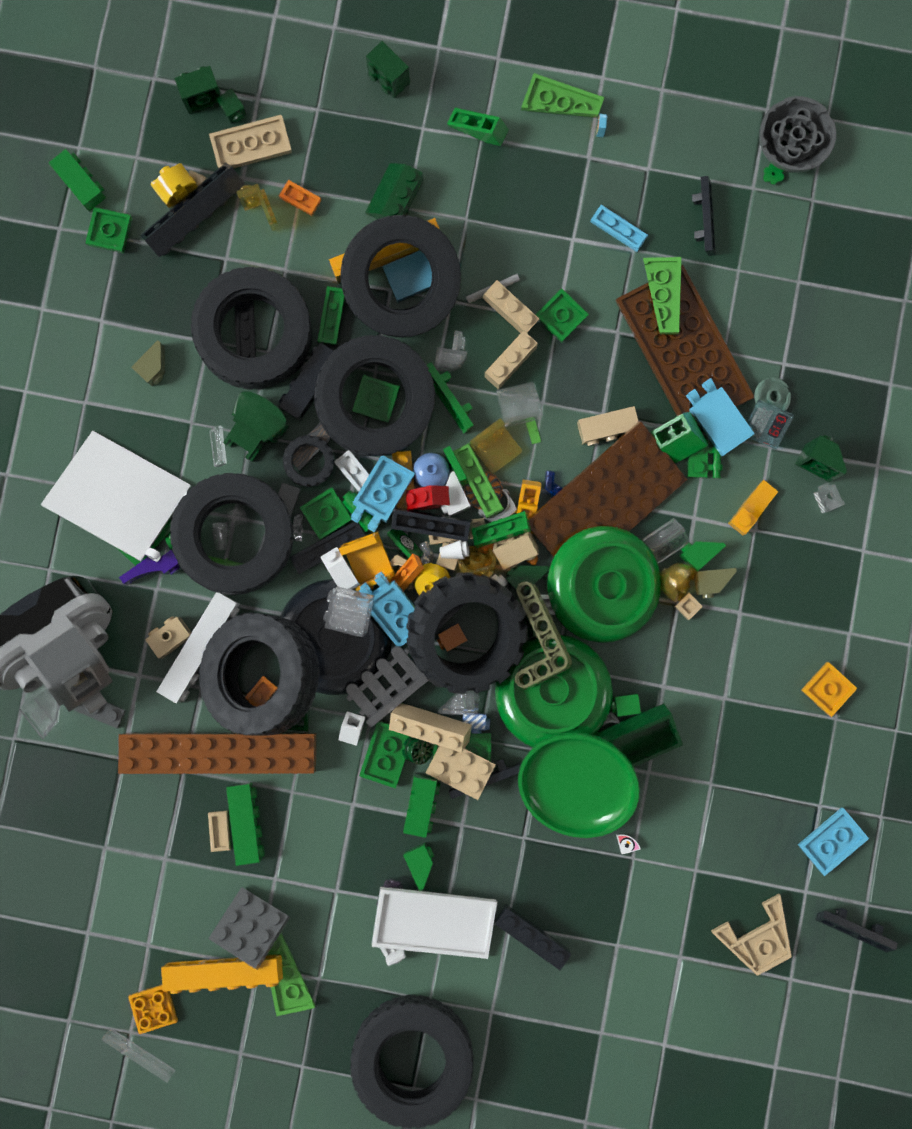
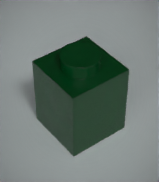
M232 88L216 98L220 108L231 124L241 121L246 115L244 106Z

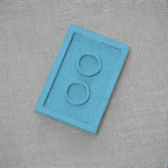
M841 807L803 839L798 846L821 874L826 876L869 838L847 811Z

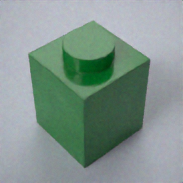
M638 694L614 696L611 705L612 713H615L618 717L641 714Z

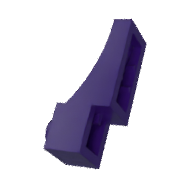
M170 550L158 562L147 557L119 578L123 584L128 585L152 573L163 572L167 575H173L181 568L173 551Z

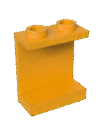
M378 532L344 543L339 548L341 555H347L354 575L360 584L355 587L356 591L360 590V586L365 582L372 589L373 585L377 584L374 581L376 579L375 575L381 571L386 576L388 582H391L395 572Z

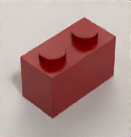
M430 485L407 490V510H429L449 506V486Z

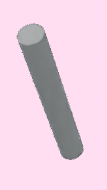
M515 274L500 281V283L507 287L520 281L518 274ZM491 286L467 296L468 304L481 299Z

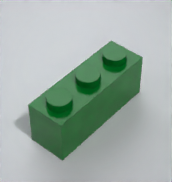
M65 149L52 159L49 164L89 212L106 198L102 193L104 188L98 181L94 183L91 180L93 175L86 167L81 168L79 165L81 161L74 152L70 154Z

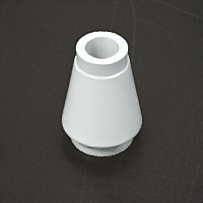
M460 540L440 547L441 558L465 559V557L469 556L467 541L462 542Z

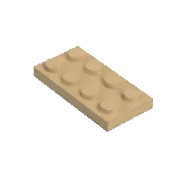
M282 115L209 134L218 168L225 162L233 168L292 153Z

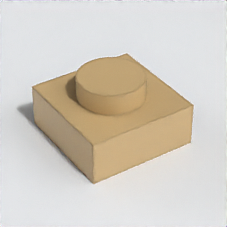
M687 593L674 607L687 620H690L703 606L690 593Z

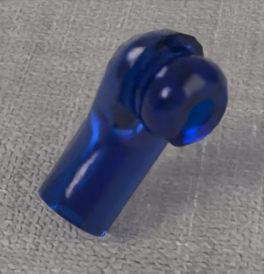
M546 471L544 487L554 497L563 488L554 482L555 472Z

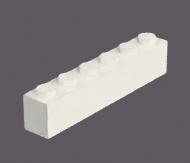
M215 593L158 688L157 692L176 704L187 699L190 693L188 689L191 684L195 685L200 677L198 673L207 643L222 624L237 616L240 610L238 608L239 603L224 594Z

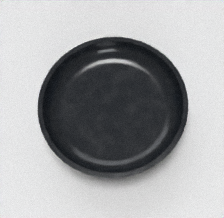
M333 579L320 580L299 590L287 602L280 617L287 618L302 628V631H305L310 638L309 640L312 641L319 663L317 693L342 695L347 694L346 686L349 683H355L358 687L364 683L361 678V674L364 671L368 670L374 675L379 670L376 662L380 658L388 659L392 640L364 607L363 602L366 599L360 594L359 590L356 591L354 588L343 595Z

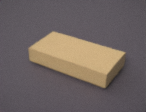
M228 810L209 812L211 852L231 850Z

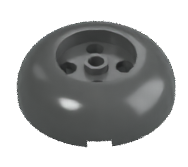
M801 96L788 97L774 104L765 114L759 130L760 146L769 162L775 167L791 173L810 171L822 164L832 152L836 141L835 123L827 113L828 110L819 102ZM790 124L792 129L786 130L785 125ZM781 142H786L787 146H783ZM800 146L804 147V148H805V152H804L801 148H798V147H800Z

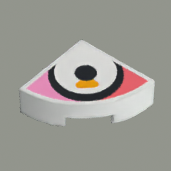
M616 834L621 854L640 850L639 844L632 837L625 834Z

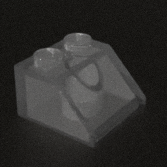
M533 382L496 390L505 427L542 419L543 413L539 396Z

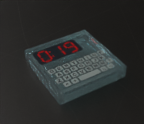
M758 400L747 421V424L754 432L750 439L777 450L794 415Z

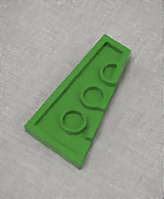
M534 73L521 110L598 118L604 97Z
M643 258L660 334H679L682 258Z
M280 933L267 954H281L283 979L277 983V986L271 987L276 1016L316 1007L282 933Z

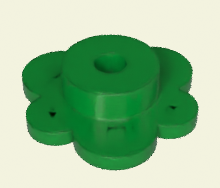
M772 163L763 170L765 173L763 180L765 182L775 185L784 179L783 170L775 167Z

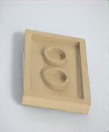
M439 746L426 774L479 800L496 765L466 749L461 753Z

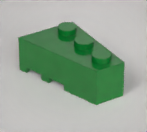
M415 773L403 831L404 834L426 838L427 833H431L433 822L429 821L431 813L435 814L437 802H433L434 794H439L441 784L437 783L436 778Z

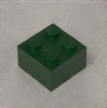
M383 41L366 55L368 76L373 82L377 81L381 85V89L386 95L390 94L395 98L410 84L409 67Z
M202 66L196 71L181 73L178 77L174 78L181 99L189 114L218 105L216 98L221 95V91L211 66Z

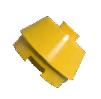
M427 563L423 565L424 569L413 580V584L420 595L423 591H429L434 586L433 582L445 576L450 578V575L445 567Z

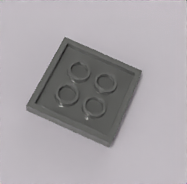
M241 887L208 939L258 970L290 917Z

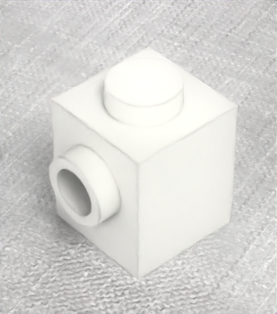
M347 711L341 725L338 740L357 746L363 730L365 717Z

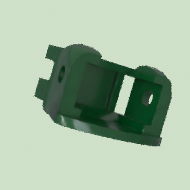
M243 391L239 393L231 414L234 416L233 421L236 423L223 443L230 447L236 443L248 451L245 458L254 462L266 443H276L287 432L289 426L286 425L287 420L277 406L258 394Z

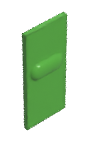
M535 420L527 422L526 425L532 444L541 442Z

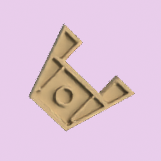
M779 894L762 902L771 921L738 939L728 922L711 930L757 976L792 957L781 896Z

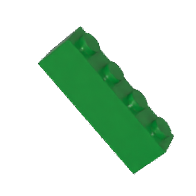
M252 782L229 785L226 787L236 866L259 863L265 853L264 846L260 845L259 838L262 837L261 825L258 826L257 818L260 817L259 807L255 806L257 789L253 787Z

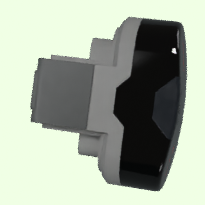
M81 576L59 578L26 595L0 614L1 690L22 688L24 692L31 693L44 685L59 706L64 705L68 712L83 704L87 711L92 714L107 703L99 691L113 681L108 674L111 671L97 651V648L102 646L108 639L105 629L110 623L112 609L88 579Z

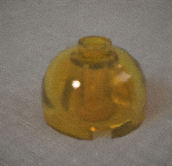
M474 545L468 546L469 556L465 557V559H458L460 573L472 572L474 575L491 577L495 572L497 559L493 550L487 547L488 551H483Z
M683 563L673 564L668 569L664 568L660 574L662 579L661 589L664 595L674 602L680 601L691 587L689 586L690 579L694 581L696 569Z

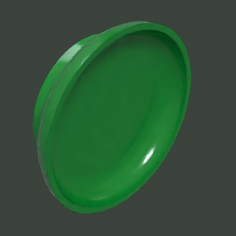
M613 526L591 527L569 538L554 556L547 581L549 601L558 620L574 635L597 643L619 641L639 631L654 614L661 594L660 569L652 551L634 534Z
M560 635L572 660L568 670L534 687H519L515 681L517 673L547 658L538 637H534L523 643L522 649L525 653L518 666L514 664L509 670L511 676L501 684L496 681V705L504 725L517 739L530 747H534L548 737L561 733L578 732L595 735L602 728L610 713L613 688L609 671L601 657L590 646L576 638ZM555 639L549 641L550 649L556 647ZM561 656L557 660V665L563 667L565 659ZM545 665L540 668L542 676L547 674V667ZM528 674L523 676L524 684H528L530 681Z
M569 732L548 737L530 750L519 770V792L529 812L544 826L563 835L592 838L609 834L622 827L631 818L638 804V779L629 759L613 744L591 734Z

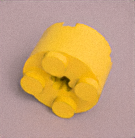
M181 163L171 168L169 166L163 167L160 170L161 175L151 183L152 188L168 208H173L197 187L196 182Z

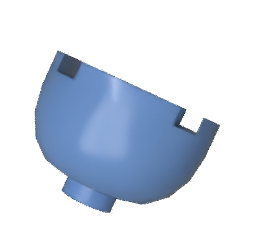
M423 454L414 463L412 471L415 473L414 480L419 487L430 485L445 486L450 476L449 463L440 454Z

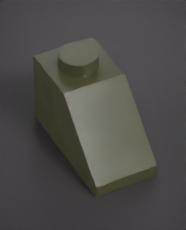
M158 340L131 367L151 386L161 382L165 374V347Z
M736 568L695 572L697 595H702L703 599L714 598V594L720 593L737 572Z

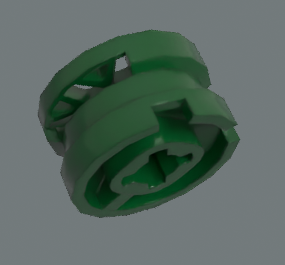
M411 736L405 740L403 744L405 746L402 750L405 759L417 765L425 764L430 759L433 752L432 743Z

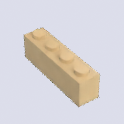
M400 703L392 711L389 730L461 753L470 741L472 728L471 724L404 703Z

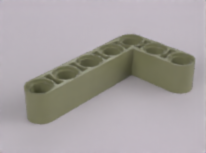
M521 582L517 587V595L547 658L517 673L515 677L517 685L522 688H531L568 670L572 660L538 588L533 583ZM530 586L531 593L525 596L524 589ZM537 603L540 609L538 613L534 614L532 607ZM543 621H546L548 628L543 632L540 625ZM551 639H555L557 643L554 649L549 647ZM561 656L565 659L563 667L557 665V660ZM543 665L547 667V674L545 676L540 674V668ZM525 674L530 676L528 684H524L522 680Z

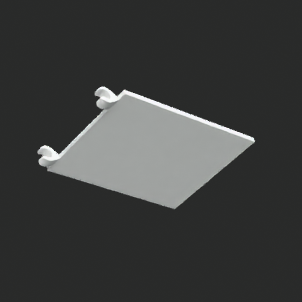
M92 431L43 500L41 506L139 561H142L146 555L153 561L158 562L161 558L160 553L152 549L151 546L178 507L181 498L187 494L186 492L190 489L191 485Z

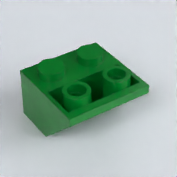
M691 412L683 413L651 431L659 449L667 453L674 463H678L708 446Z

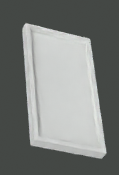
M380 887L372 947L488 959L497 901L495 899Z

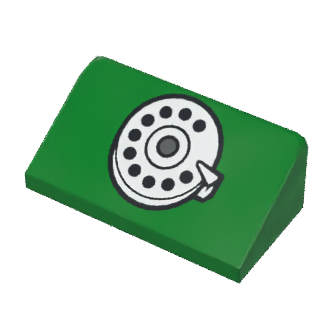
M392 529L387 533V536L408 558L412 554L419 557L423 555L420 548L404 531Z

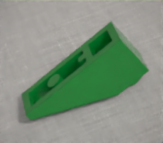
M454 108L447 122V125L485 143L498 146L502 145L509 131L500 117Z

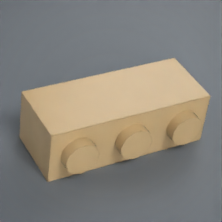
M498 280L482 297L520 333L523 330L527 333L539 320L532 311Z
M523 330L485 372V378L499 390L534 352L538 343Z
M635 406L580 419L577 425L582 445L594 446L599 444L601 440L606 439V442L617 440V436L624 435L638 423Z

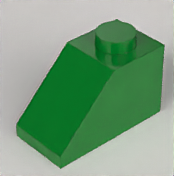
M696 541L692 544L688 542L681 549L683 552L679 556L695 573L726 545L718 542Z
M425 843L403 854L419 891L424 889L433 864L432 858L435 857L431 846L427 847Z

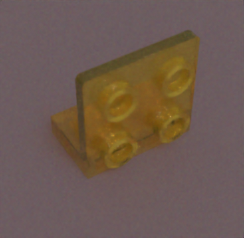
M501 418L470 440L471 447L492 474L522 453V449L506 430L505 423Z

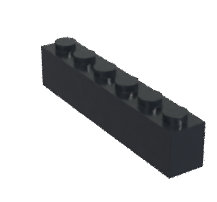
M225 162L140 236L158 257L168 254L173 245L182 242L186 234L196 230L200 222L210 218L214 213L213 211L218 207L224 206L232 195L238 194L245 183L233 167Z

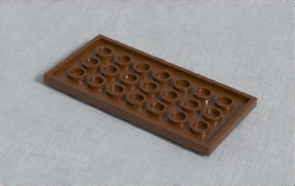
M681 265L679 334H660L649 283L615 300L677 416L690 412L689 409L693 407L686 397L689 392L695 389L700 398L707 394L702 384L710 378L717 390L721 387L724 389L736 407L754 398L750 387L683 265Z
M639 421L528 519L530 529L554 558L560 547L569 538L582 530L596 526H613L629 532L687 481V478L667 453L659 449L656 439L644 424Z

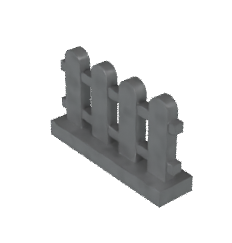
M394 646L391 650L394 658L388 662L384 658L378 659L376 666L379 670L374 675L368 670L364 671L361 674L363 684L358 687L355 683H349L346 686V691L349 694L346 698L349 701L352 699L361 709L359 711L361 716L366 714L365 720L370 727L374 726L428 681L407 655L409 653L407 648L403 650L400 646ZM397 662L406 671L402 677L392 667ZM382 674L391 684L387 689L377 680ZM411 677V680L406 684L405 681ZM367 687L376 696L371 702L362 692ZM396 690L397 692L391 696L390 693ZM379 702L382 703L379 707L375 708V705Z

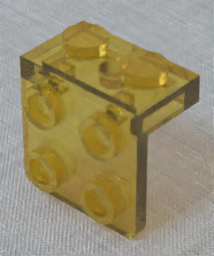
M255 184L243 186L239 191H236L245 211L262 205L272 231L276 230L274 224H277L264 189L261 190L259 185Z

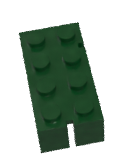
M664 703L594 735L617 747L629 759L633 767L683 746L672 713Z

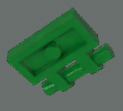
M706 446L688 456L687 478H707L708 471H713V478L720 479L723 465H721V455L715 446ZM708 454H714L713 464H708Z

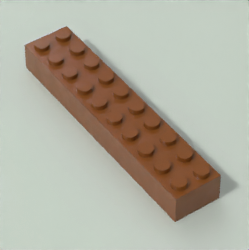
M236 733L119 734L118 774H314L316 772V733H280L268 736H246Z

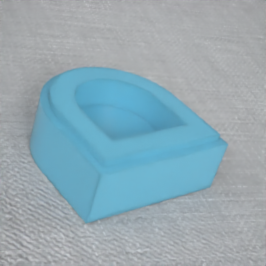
M599 114L597 137L605 135L607 126L606 114Z

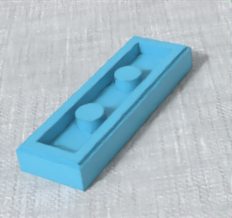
M600 205L590 221L636 252H638L648 237L646 233L603 205Z

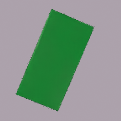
M451 447L444 448L445 457L455 472L461 487L468 485L467 477Z

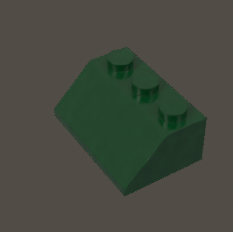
M389 163L365 214L375 219L393 215H406L423 182V172L407 164Z
M820 435L805 444L795 463L796 466L827 482L837 479L847 472L839 445L833 442V438L826 435Z

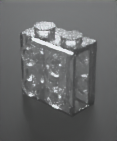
M338 586L332 589L327 597L329 607L325 611L323 619L326 621L325 628L363 637L368 632L374 595Z

